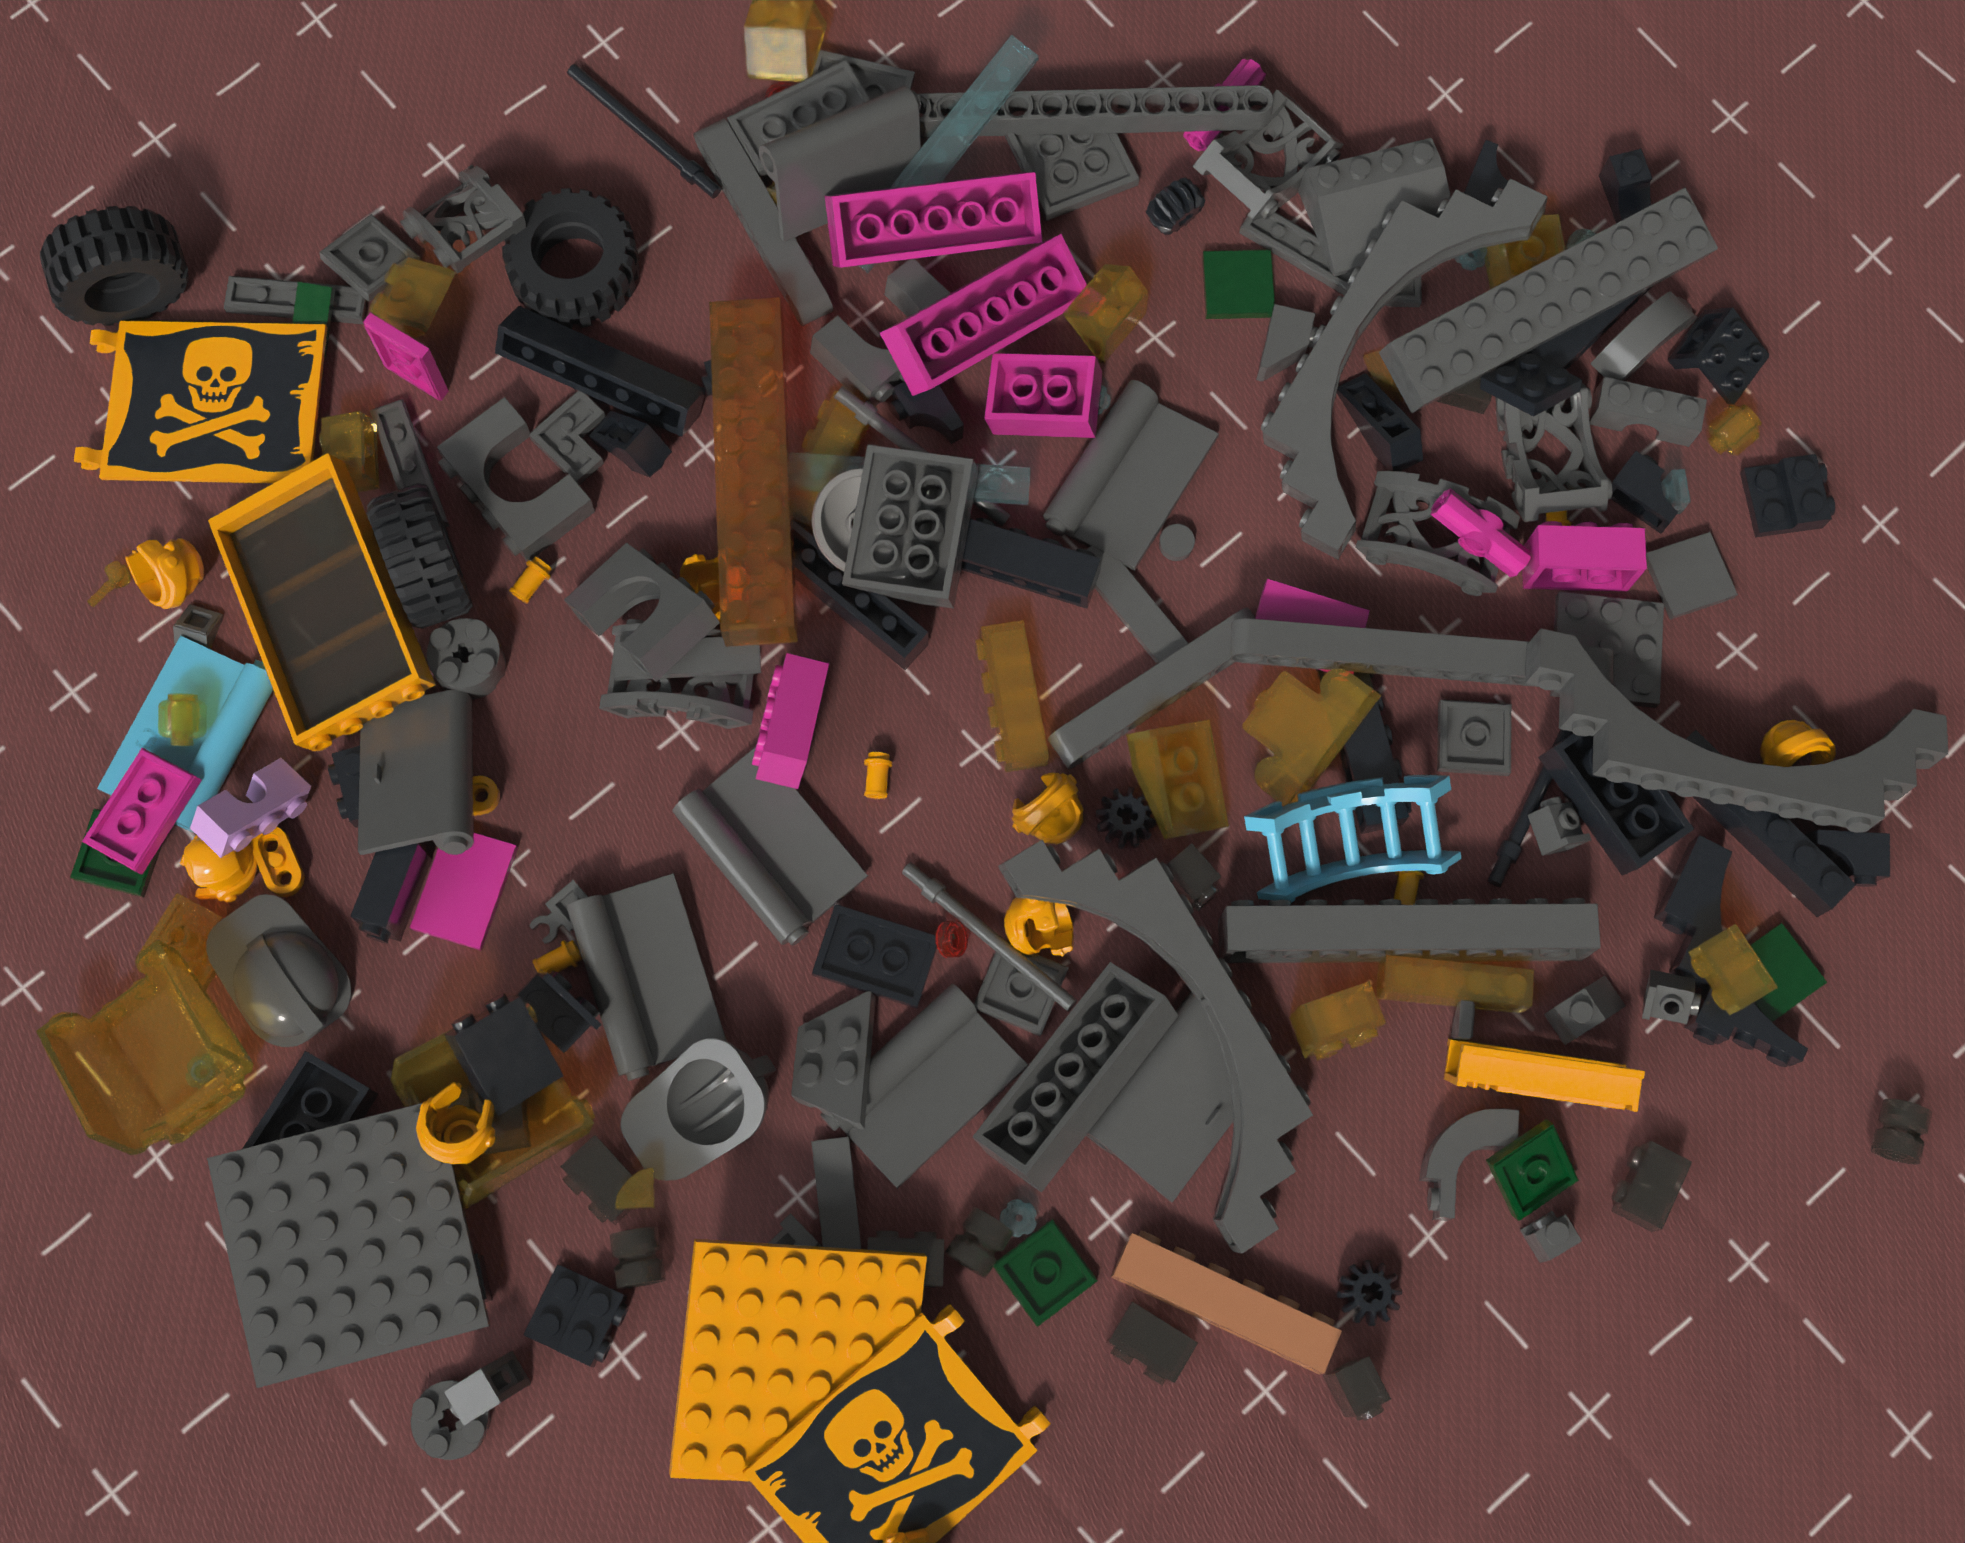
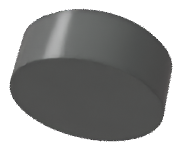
M1182 524L1169 525L1162 531L1159 539L1161 553L1172 561H1182L1188 558L1195 545L1193 532Z

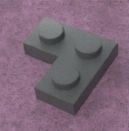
M577 391L528 434L530 440L566 475L570 474L578 485L582 484L604 464L603 459L582 438L605 418V413L583 392Z

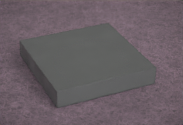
M372 214L320 251V259L368 302L420 264V256Z
M1710 532L1646 553L1647 568L1670 620L1734 599L1738 595Z
M1440 700L1438 703L1437 771L1509 776L1511 774L1512 704Z
M995 952L974 1006L979 1012L1041 1037L1055 1000ZM1021 953L1057 984L1062 985L1069 967L1035 953L1032 955Z

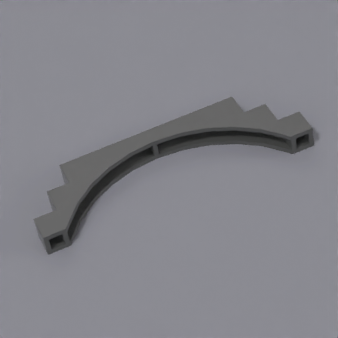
M1510 179L1504 189H1497L1490 205L1455 190L1450 200L1445 198L1442 201L1436 216L1405 201L1400 202L1396 211L1391 209L1382 224L1384 231L1379 239L1373 238L1365 252L1367 259L1361 268L1356 267L1348 280L1347 285L1350 287L1344 297L1339 295L1330 311V314L1333 315L1327 326L1322 324L1317 330L1313 339L1314 348L1309 355L1305 353L1301 357L1296 367V372L1298 373L1292 384L1289 382L1285 384L1278 398V401L1281 403L1275 413L1270 411L1261 425L1264 444L1294 460H1288L1281 471L1280 479H1282L1283 493L1314 508L1313 510L1308 508L1299 523V527L1302 528L1301 538L1303 542L1339 560L1356 531V520L1337 477L1331 445L1332 411L1340 377L1357 340L1380 309L1410 282L1441 263L1479 248L1528 240L1545 212L1548 196Z
M1540 629L1526 645L1525 683L1537 685L1544 690H1560L1559 729L1572 731L1578 736H1593V775L1605 777L1611 782H1629L1641 785L1648 790L1662 789L1672 791L1682 797H1701L1710 799L1711 802L1716 804L1729 803L1744 806L1750 811H1768L1777 813L1783 818H1801L1811 820L1817 825H1835L1845 827L1851 832L1861 833L1867 832L1885 818L1884 800H1899L1917 786L1916 769H1930L1948 755L1946 716L1912 709L1895 723L1877 743L1849 757L1825 764L1793 767L1747 763L1708 751L1668 731L1637 709L1604 677L1576 636Z
M1043 840L1034 843L998 866L1017 898L1066 904L1110 920L1143 940L1168 962L1201 1003L1221 1046L1231 1084L1234 1124L1229 1170L1213 1221L1233 1252L1244 1253L1279 1229L1274 1221L1277 1217L1274 1208L1266 1198L1261 1200L1260 1195L1296 1172L1291 1164L1294 1161L1291 1151L1282 1141L1278 1142L1277 1139L1313 1116L1308 1107L1311 1104L1308 1095L1301 1086H1295L1289 1076L1291 1068L1281 1054L1278 1053L1276 1055L1269 1043L1272 1040L1269 1031L1260 1021L1256 1022L1250 1012L1252 1004L1242 990L1237 991L1230 979L1233 976L1230 967L1224 959H1218L1210 947L1213 945L1211 936L1203 926L1198 927L1191 915L1194 912L1191 903L1183 894L1179 895L1171 883L1174 881L1173 874L1164 862L1159 863L1157 858H1154L1118 879L1115 875L1118 870L1112 858L1107 853L1102 854L1101 850L1097 849L1061 871L1058 866L1061 861L1055 849L1050 844L1045 845Z

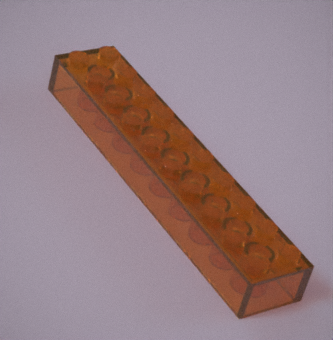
M780 297L709 302L721 634L725 647L798 642L784 317Z

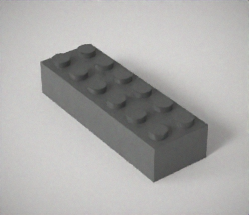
M1110 962L972 1138L990 1157L1042 1193L1177 1019L1178 1014L1166 996Z

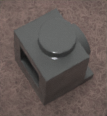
M1554 797L1541 802V809L1528 815L1542 856L1566 852L1592 840L1589 833L1583 834L1579 817L1575 812L1572 802L1562 803L1561 797Z
M1650 970L1643 1000L1642 1018L1649 1020L1650 1017L1687 1024L1689 1014L1697 1016L1701 1000V994L1695 993V979Z
M1553 1211L1520 1229L1539 1263L1552 1260L1582 1242L1567 1215L1556 1217Z

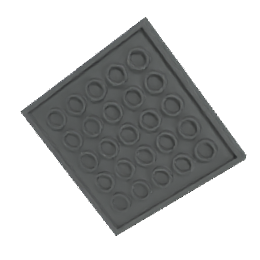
M422 1103L207 1158L257 1388L490 1326L454 1164L443 1163L429 1156L422 1149L417 1138L416 1125Z

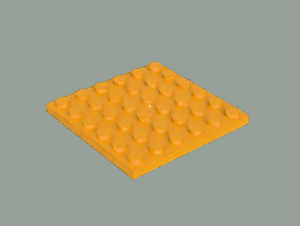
M694 1239L669 1468L670 1478L750 1481L743 1473V1470L921 1313L927 1256L924 1253Z

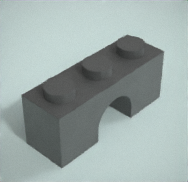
M1604 377L1593 393L1589 422L1590 425L1620 432L1631 424L1648 425L1657 430L1656 440L1689 447L1702 431L1707 400Z

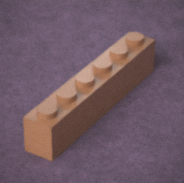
M1140 1231L1139 1235L1133 1233L1129 1235L1111 1278L1318 1375L1325 1373L1342 1332L1333 1327L1335 1320L1315 1311L1311 1317L1299 1311L1300 1304L1287 1297L1279 1295L1278 1299L1275 1300L1263 1294L1265 1288L1250 1280L1244 1279L1242 1284L1228 1278L1231 1273L1230 1271L1216 1264L1209 1263L1208 1268L1194 1262L1196 1256L1184 1249L1175 1247L1172 1252L1159 1246L1161 1239L1150 1233Z

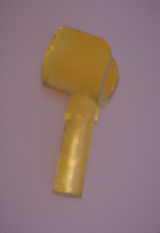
M114 561L105 567L104 571L109 580L87 600L92 607L99 603L114 588H122L130 583L131 576L125 565H121L119 561Z

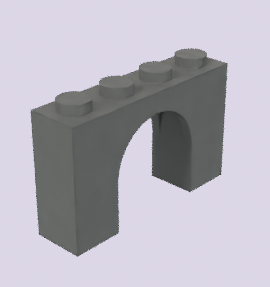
M909 259L887 277L884 293L907 317L950 294L915 259ZM839 316L835 317L812 336L810 354L862 402L868 401L872 405L877 401L882 403L891 396L895 386L902 381L904 382L889 350L880 349L865 342Z
M504 397L437 446L442 457L438 463L450 479L457 476L463 485L459 488L472 505L475 502L481 505L484 509L481 515L492 530L499 527L506 537L502 541L514 556L520 553L528 561L532 560L592 515L595 510L591 499L570 474L537 498L526 502L506 501L490 490V475L495 464L503 456L528 439V434H530L526 422Z
M625 543L566 597L564 601L581 623L600 636L633 606L647 600L659 599V603L651 616L620 644L635 665L657 682L720 622L712 612L715 605L702 591L696 594L693 587L681 576L675 579L676 577L664 563L660 562L656 565L657 563L645 549L642 548L637 551L631 545Z

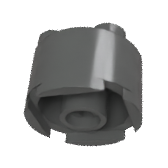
M467 618L456 619L442 625L431 633L427 648L428 665L439 684L446 691H463L468 693L472 700L487 696L496 688V685L506 672V656L495 634L483 621ZM466 656H469V662L462 663V661H464V658Z

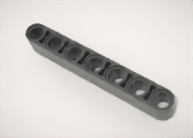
M723 118L694 132L693 136L699 151L799 324L804 326L833 312V306L826 290L795 237L785 242L780 239L777 206L728 122Z
M1246 607L1236 612L1052 733L1047 740L1066 767L1072 769L1235 663V661L1231 660V622L1238 619H1255L1251 610Z

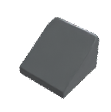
M189 604L173 625L175 645L181 635L211 649L223 620V614Z

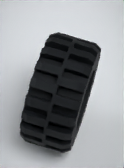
M561 188V193L552 195V192L548 191L541 194L543 199L537 202L534 199L524 204L525 211L523 212L527 228L517 235L512 234L505 239V245L502 247L504 267L518 301L524 303L526 309L552 321H559L561 325L568 328H573V323H581L582 328L592 326V320L599 318L603 322L611 318V310L620 311L626 305L624 296L631 297L636 289L634 281L639 279L640 272L639 256L633 230L629 221L625 220L624 213L618 206L611 207L610 200L606 197L598 195L597 198H593L592 191L580 189L579 193H573L572 188ZM585 239L597 244L604 250L602 258L595 268L577 278H557L540 269L541 261L547 251L564 240Z
M110 206L106 207L107 209L97 211L93 209L86 211V214L80 217L75 215L69 218L66 224H59L55 227L52 234H48L40 251L42 268L55 307L62 314L76 322L83 321L87 325L102 323L103 326H113L114 323H119L120 321H132L139 318L143 320L152 317L153 313L157 311L162 312L167 309L169 303H175L186 288L189 272L174 226L163 216L146 208L139 210L136 206H126V208Z
M416 483L373 498L367 505L369 519L396 593L412 626L423 629L468 613L473 604L467 584L428 486Z

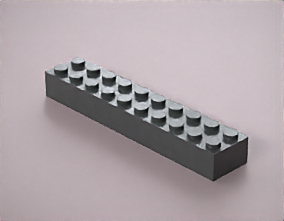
M1683 188L1393 340L1379 354L1411 413H1414L1701 261L1717 250L1718 247L1686 188Z
M1505 898L1490 900L1489 904H1475L1474 899H1457L1452 901L1453 905H1438V900L1436 899L1417 900L1416 905H1401V900L1398 899L1381 900L1379 905H1365L1364 900L1359 899L1342 901V905H1328L1326 900H1309L1303 906H1291V901L1289 900L1269 901L1268 906H1254V901L1237 900L1231 902L1232 906H1226L1218 920L1219 958L1224 959L1226 963L1582 961L1601 948L1598 904H1585V899L1583 898L1565 899L1563 904H1549V900L1545 898L1526 900V904H1512L1511 899Z

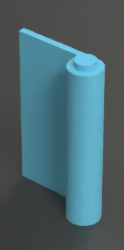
M180 635L97 789L112 795L141 748H144L202 780L174 824L193 832L190 827L197 806L218 794L273 691L263 662L255 660L254 664L246 663L243 665Z

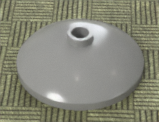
M863 469L849 470L830 480L820 491L813 507L812 528L817 545L823 555L842 571L845 570Z

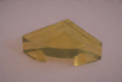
M653 1168L638 1171L625 1182L617 1194L615 1209L655 1208Z

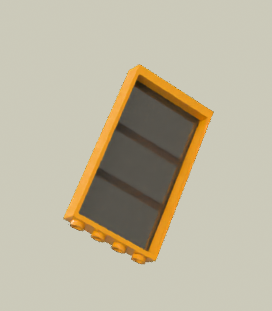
M327 453L208 520L295 745L312 751L324 750L332 745L334 739L361 730L364 723L373 718H381L391 714L397 705L405 701H414L421 698L425 694V690L436 685L412 625L396 593L373 529L345 462Z

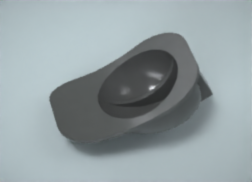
M268 894L258 895L222 919L211 929L206 943L208 959L250 1028L266 1042L280 1047H294L303 1044L337 1020L347 1009L351 998V984L344 966L307 926L290 904L282 898Z
M708 1038L692 1044L664 1072L631 1099L621 1118L622 1134L645 1171L651 1177L664 1181L687 1177L755 1134L763 1122L769 1103V1088L765 1079L777 1070L767 1055L752 1059L747 1053L737 1049L730 1042L719 1038Z

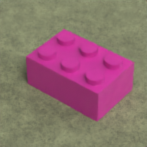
M993 353L985 411V421L993 435L1095 438L1103 374L1096 356Z
M1557 521L1544 522L1536 527L1524 547L1531 551V559L1527 566L1522 569L1523 589L1627 592L1647 569L1645 528H1633V525L1628 523H1619L1611 527H1598L1593 522H1584L1576 526H1562V523Z
M786 653L783 666L776 664L751 764L758 766L755 779L798 789L809 755L829 663Z

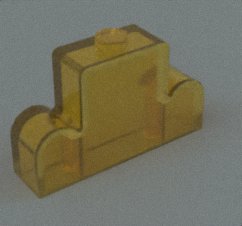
M1344 669L1328 671L1320 682V694H1317L1290 673L1283 671L1269 689H1264L1258 695L1254 703L1256 707L1243 723L1244 731L1274 753L1273 757L1264 758L1258 763L1255 769V780L1263 791L1276 801H1281L1283 806L1297 802V794L1312 789L1381 697L1379 693L1349 671Z

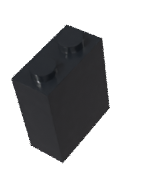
M416 843L375 852L350 916L360 925L358 929L367 933L366 936L368 938L388 944L389 938L401 942L432 859L419 844Z
M505 993L487 1001L484 1004L487 1009L476 1016L469 1013L455 1020L451 1024L454 1029L444 1034L481 1103L484 1105L485 1099L491 1100L493 1103L495 1116H500L564 1076L521 997L511 995L507 997Z

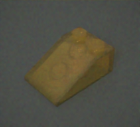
M1210 719L1126 734L1133 772L1164 839L1229 827Z

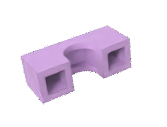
M279 758L253 774L246 794L253 803L239 801L227 790H224L197 806L190 829L220 858L233 850L239 852L258 835L271 833L281 821L288 817L293 819L299 816L307 806L306 799L311 785L282 758Z

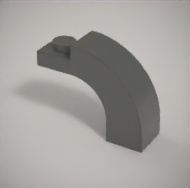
M1669 291L1625 327L1591 362V365L1603 377L1627 381L1653 353L1673 336L1687 329L1698 317L1692 312L1691 305L1685 299L1676 297Z
M1486 1109L1471 1113L1449 1125L1434 1139L1423 1159L1419 1181L1434 1182V1188H1429L1427 1196L1428 1210L1433 1211L1432 1220L1449 1221L1455 1218L1456 1179L1462 1161L1472 1151H1500L1518 1138L1519 1110Z

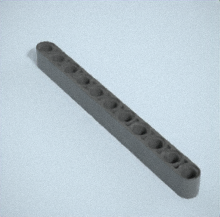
M1258 85L917 94L921 102L919 113L924 114V116L919 118L920 138L1006 136L1007 133H1015V135L1259 130L1265 128L1270 123L1274 100L1269 89ZM1259 105L1264 107V109L1257 111L1250 107ZM1227 106L1230 109L1228 111H1219L1216 108ZM1154 107H1155V108L1161 109L1162 111L1157 112V113H1152V112H1149L1148 110H1149L1150 108H1154ZM1185 107H1193L1196 110L1193 112H1185L1182 109ZM1120 108L1128 110L1127 112L1122 114L1114 112L1116 109ZM1085 109L1094 111L1087 115L1080 113V111ZM1050 110L1059 111L1056 115L1046 114ZM986 111L992 113L987 117L979 116L980 113ZM1016 111L1026 112L1022 116L1012 115V113ZM951 112L958 114L952 118L945 117L946 114Z
M1238 619L1231 622V660L1235 662L1539 687L1525 683L1526 645L1529 643L1528 641L1262 619ZM1582 646L1604 677L1615 686L1614 651L1608 648Z

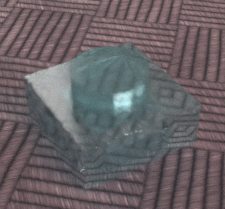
M1685 469L1671 470L1661 482L1662 491L1667 501L1678 511L1677 514H1681L1691 502Z

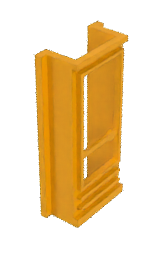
M1448 1039L1447 1041L1448 1051L1444 1080L1456 1086L1466 1087L1468 1085L1472 1088L1479 1086L1485 1090L1491 1088L1499 1092L1638 1112L1641 1083L1645 1076V1071L1626 1068L1624 1064L1453 1039Z

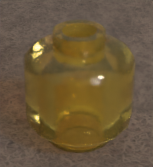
M1735 404L1729 405L1708 423V431L1711 436L1707 441L1720 455L1726 452L1732 456H1738L1759 439L1761 421L1748 406L1744 404L1740 407Z
M169 693L168 699L160 701L158 704V733L162 737L171 738L170 745L193 746V739L205 736L207 732V705L203 701L198 700V694Z

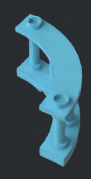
M1408 775L1404 776V783L1384 784L1383 777L1346 782L1297 794V802L1282 806L1281 801H1276L1244 816L1246 830L1262 832V835L1267 837L1274 883L1257 892L1258 899L1289 900L1292 903L1296 897L1316 888L1370 874L1396 871H1426L1428 874L1446 872L1449 866L1461 859V852L1441 850L1435 803L1438 801V798L1451 790L1450 776ZM1397 802H1416L1417 805H1420L1426 850H1401L1395 804ZM1376 804L1380 806L1387 853L1360 857L1353 810L1357 806ZM1334 811L1339 814L1345 860L1320 866L1313 820L1318 815ZM1299 823L1306 870L1288 876L1281 833L1284 832L1285 828Z

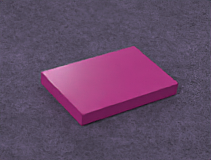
M370 312L363 321L364 327L384 367L438 401H442L449 391L430 349Z
M1267 579L1263 587L1255 619L1365 628L1370 610ZM1319 669L1348 679L1354 674L1351 671Z
M141 748L82 842L142 875L202 780L156 754Z
M474 833L472 847L461 854L451 855L438 848L410 928L420 933L482 951L518 847L514 844Z

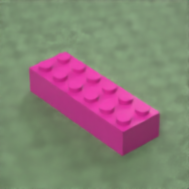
M1020 172L825 196L833 266L839 268L1042 243L1035 172Z
M1059 234L880 332V335L912 396L934 388L1093 296L1062 234Z

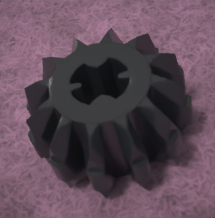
M1186 177L1180 178L1156 194V197L1149 202L1146 214L1155 228L1161 233L1169 235L1173 232H1178L1180 228L1187 226L1192 219H1195V216L1202 211L1206 200L1196 184L1194 185Z
M1132 787L1128 788L1125 797H1123L1122 792L1118 788L1113 790V799L1104 796L1101 799V804L1104 808L1097 809L1095 817L1103 820L1097 824V831H1109L1105 837V842L1108 844L1115 837L1118 838L1119 849H1124L1126 840L1130 841L1133 848L1139 847V837L1148 841L1152 835L1148 828H1155L1157 820L1150 816L1156 810L1155 805L1143 806L1148 796L1146 793H1143L1138 799L1134 798V788ZM1123 812L1130 813L1131 821L1128 825L1122 823L1123 818L1121 816Z
M1370 1260L1363 1261L1362 1271L1355 1264L1349 1266L1348 1269L1352 1278L1344 1275L1339 1278V1282L1348 1287V1290L1336 1292L1337 1298L1348 1297L1349 1303L1341 1307L1342 1312L1347 1313L1355 1309L1352 1321L1360 1323L1365 1315L1368 1326L1376 1325L1377 1316L1383 1322L1389 1321L1390 1314L1386 1308L1397 1311L1400 1308V1305L1391 1299V1296L1402 1295L1401 1288L1391 1289L1390 1283L1397 1280V1275L1393 1273L1384 1278L1386 1265L1383 1263L1378 1264L1373 1272ZM1372 1284L1375 1287V1290L1372 1292H1377V1298L1366 1302L1363 1299L1366 1294H1361L1362 1287L1364 1288Z

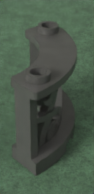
M1278 89L1273 93L1272 118L1268 126L1259 130H1246L1242 134L1233 131L1223 138L1214 139L1193 165L1201 175L1212 174L1251 210L1247 216L1252 220L1260 218L1269 219L1278 208L1298 193L1306 168L1337 161L1341 156L1339 150L1344 145L1303 109L1287 92ZM1287 110L1293 111L1304 123L1294 129ZM1311 129L1326 141V144L1313 154L1308 153L1306 149L1313 145L1314 138H1305L1297 144V139ZM1269 134L1273 137V141L1267 142L1263 136ZM1251 148L1263 154H1272L1284 149L1285 168L1283 177H1265L1251 173L1254 159L1249 149ZM1242 163L1245 164L1244 170L1241 168ZM1298 166L1302 167V169L1299 172H1297Z
M472 164L459 173V180L462 183L460 186L420 213L414 208L408 207L403 211L404 219L400 221L404 230L412 239L417 236L423 244L429 242L435 248L433 251L445 268L451 266L457 274L512 234L517 235L527 228L523 213L498 184L492 187L488 181L490 180L488 174L480 167H474ZM462 211H464L466 214V216L455 217ZM494 228L493 230H491V231H490L489 233H487L486 235H484V233H483V231H482V230H485V229ZM467 231H475L478 239L471 245L470 236ZM456 240H462L466 246L460 253L453 248V243Z
M1581 383L1580 392L1570 397L1571 412L1568 414L1561 411L1560 402L1555 405L1551 414L1545 410L1533 417L1496 398L1498 432L1505 431L1503 441H1506L1507 450L1501 451L1506 479H1512V482L1515 483V491L1512 492L1511 496L1524 522L1537 521L1541 513L1596 507L1599 512L1607 511L1608 499L1612 497V484L1610 479L1604 474L1595 452L1588 411L1592 406V395L1590 389L1583 383ZM1533 424H1535L1534 437L1532 439L1524 438L1521 430L1527 429L1530 433L1533 429ZM1571 426L1573 428V433L1568 429ZM1544 429L1560 440L1571 452L1568 462L1558 475H1555L1545 464L1526 458V453L1532 451L1539 443ZM1532 472L1540 473L1542 475L1541 478L1538 480L1534 479ZM1577 483L1585 484L1586 488L1580 487Z
M1378 471L1374 484L1378 486L1362 538L1357 540L1355 546L1356 549L1366 556V560L1376 565L1393 563L1435 574L1460 586L1461 590L1469 595L1480 596L1482 593H1496L1498 585L1495 583L1498 567L1483 557L1479 573L1469 568L1467 561H1473L1477 567L1480 562L1479 557L1465 551L1458 542L1433 549L1422 537L1414 522L1432 517L1430 515L1432 512L1431 507L1435 500L1445 490L1450 488L1476 509L1487 510L1498 516L1503 522L1502 529L1508 534L1510 529H1517L1520 516L1489 496L1484 501L1468 495V487L1440 479L1439 484L1435 485L1430 482L1419 481L1420 474ZM1392 498L1395 513L1386 514L1390 499ZM1416 501L1428 504L1427 510L1410 512L1418 510L1419 506L1416 505ZM1398 522L1399 525L1391 527L1384 535V537L1394 536L1396 538L1395 543L1377 541L1382 524ZM1409 542L1412 547L1406 546L1407 543Z
M629 619L625 625L613 626L612 635L616 636L615 642H623L645 621ZM713 629L704 638L749 636V634L742 630H729L726 632ZM613 652L608 692L601 695L599 709L627 719L635 717H666L667 710H671L675 713L677 711L686 712V719L705 722L726 729L751 725L753 710L749 709L754 674L694 677L686 683L681 694L672 693L668 679L660 678L658 680L661 683L660 689L656 692H648V687L653 684L651 680H631L628 687V680H615ZM713 684L714 687L704 686L708 692L706 697L695 695L694 692L697 687ZM726 685H736L734 704H731Z

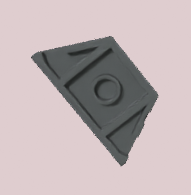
M872 991L865 992L798 1027L791 1091L795 1101L810 1108L816 1107L830 1117H839L850 1122L853 1127L858 1129H865L876 1001Z

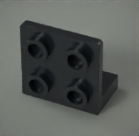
M1730 307L1704 310L1670 355L1668 362L1674 369L1699 368L1727 404H1735L1769 358V353L1736 310Z
M540 969L515 996L521 997L537 1028L565 1053L590 1026L597 1030L602 1025L596 1019L600 1012L582 996L575 999L569 993L573 986L557 971L552 970L548 973Z

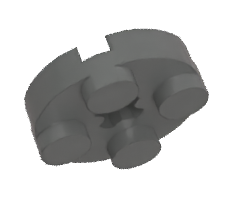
M449 1380L436 1383L426 1389L413 1404L411 1431L417 1445L430 1457L444 1460H456L466 1457L479 1448L486 1436L487 1429H489L491 1422L490 1410L464 1426L460 1420L457 1421V1429L452 1432L449 1427H442L441 1420L445 1418L444 1412L450 1409L448 1398L444 1391L456 1385L459 1381Z

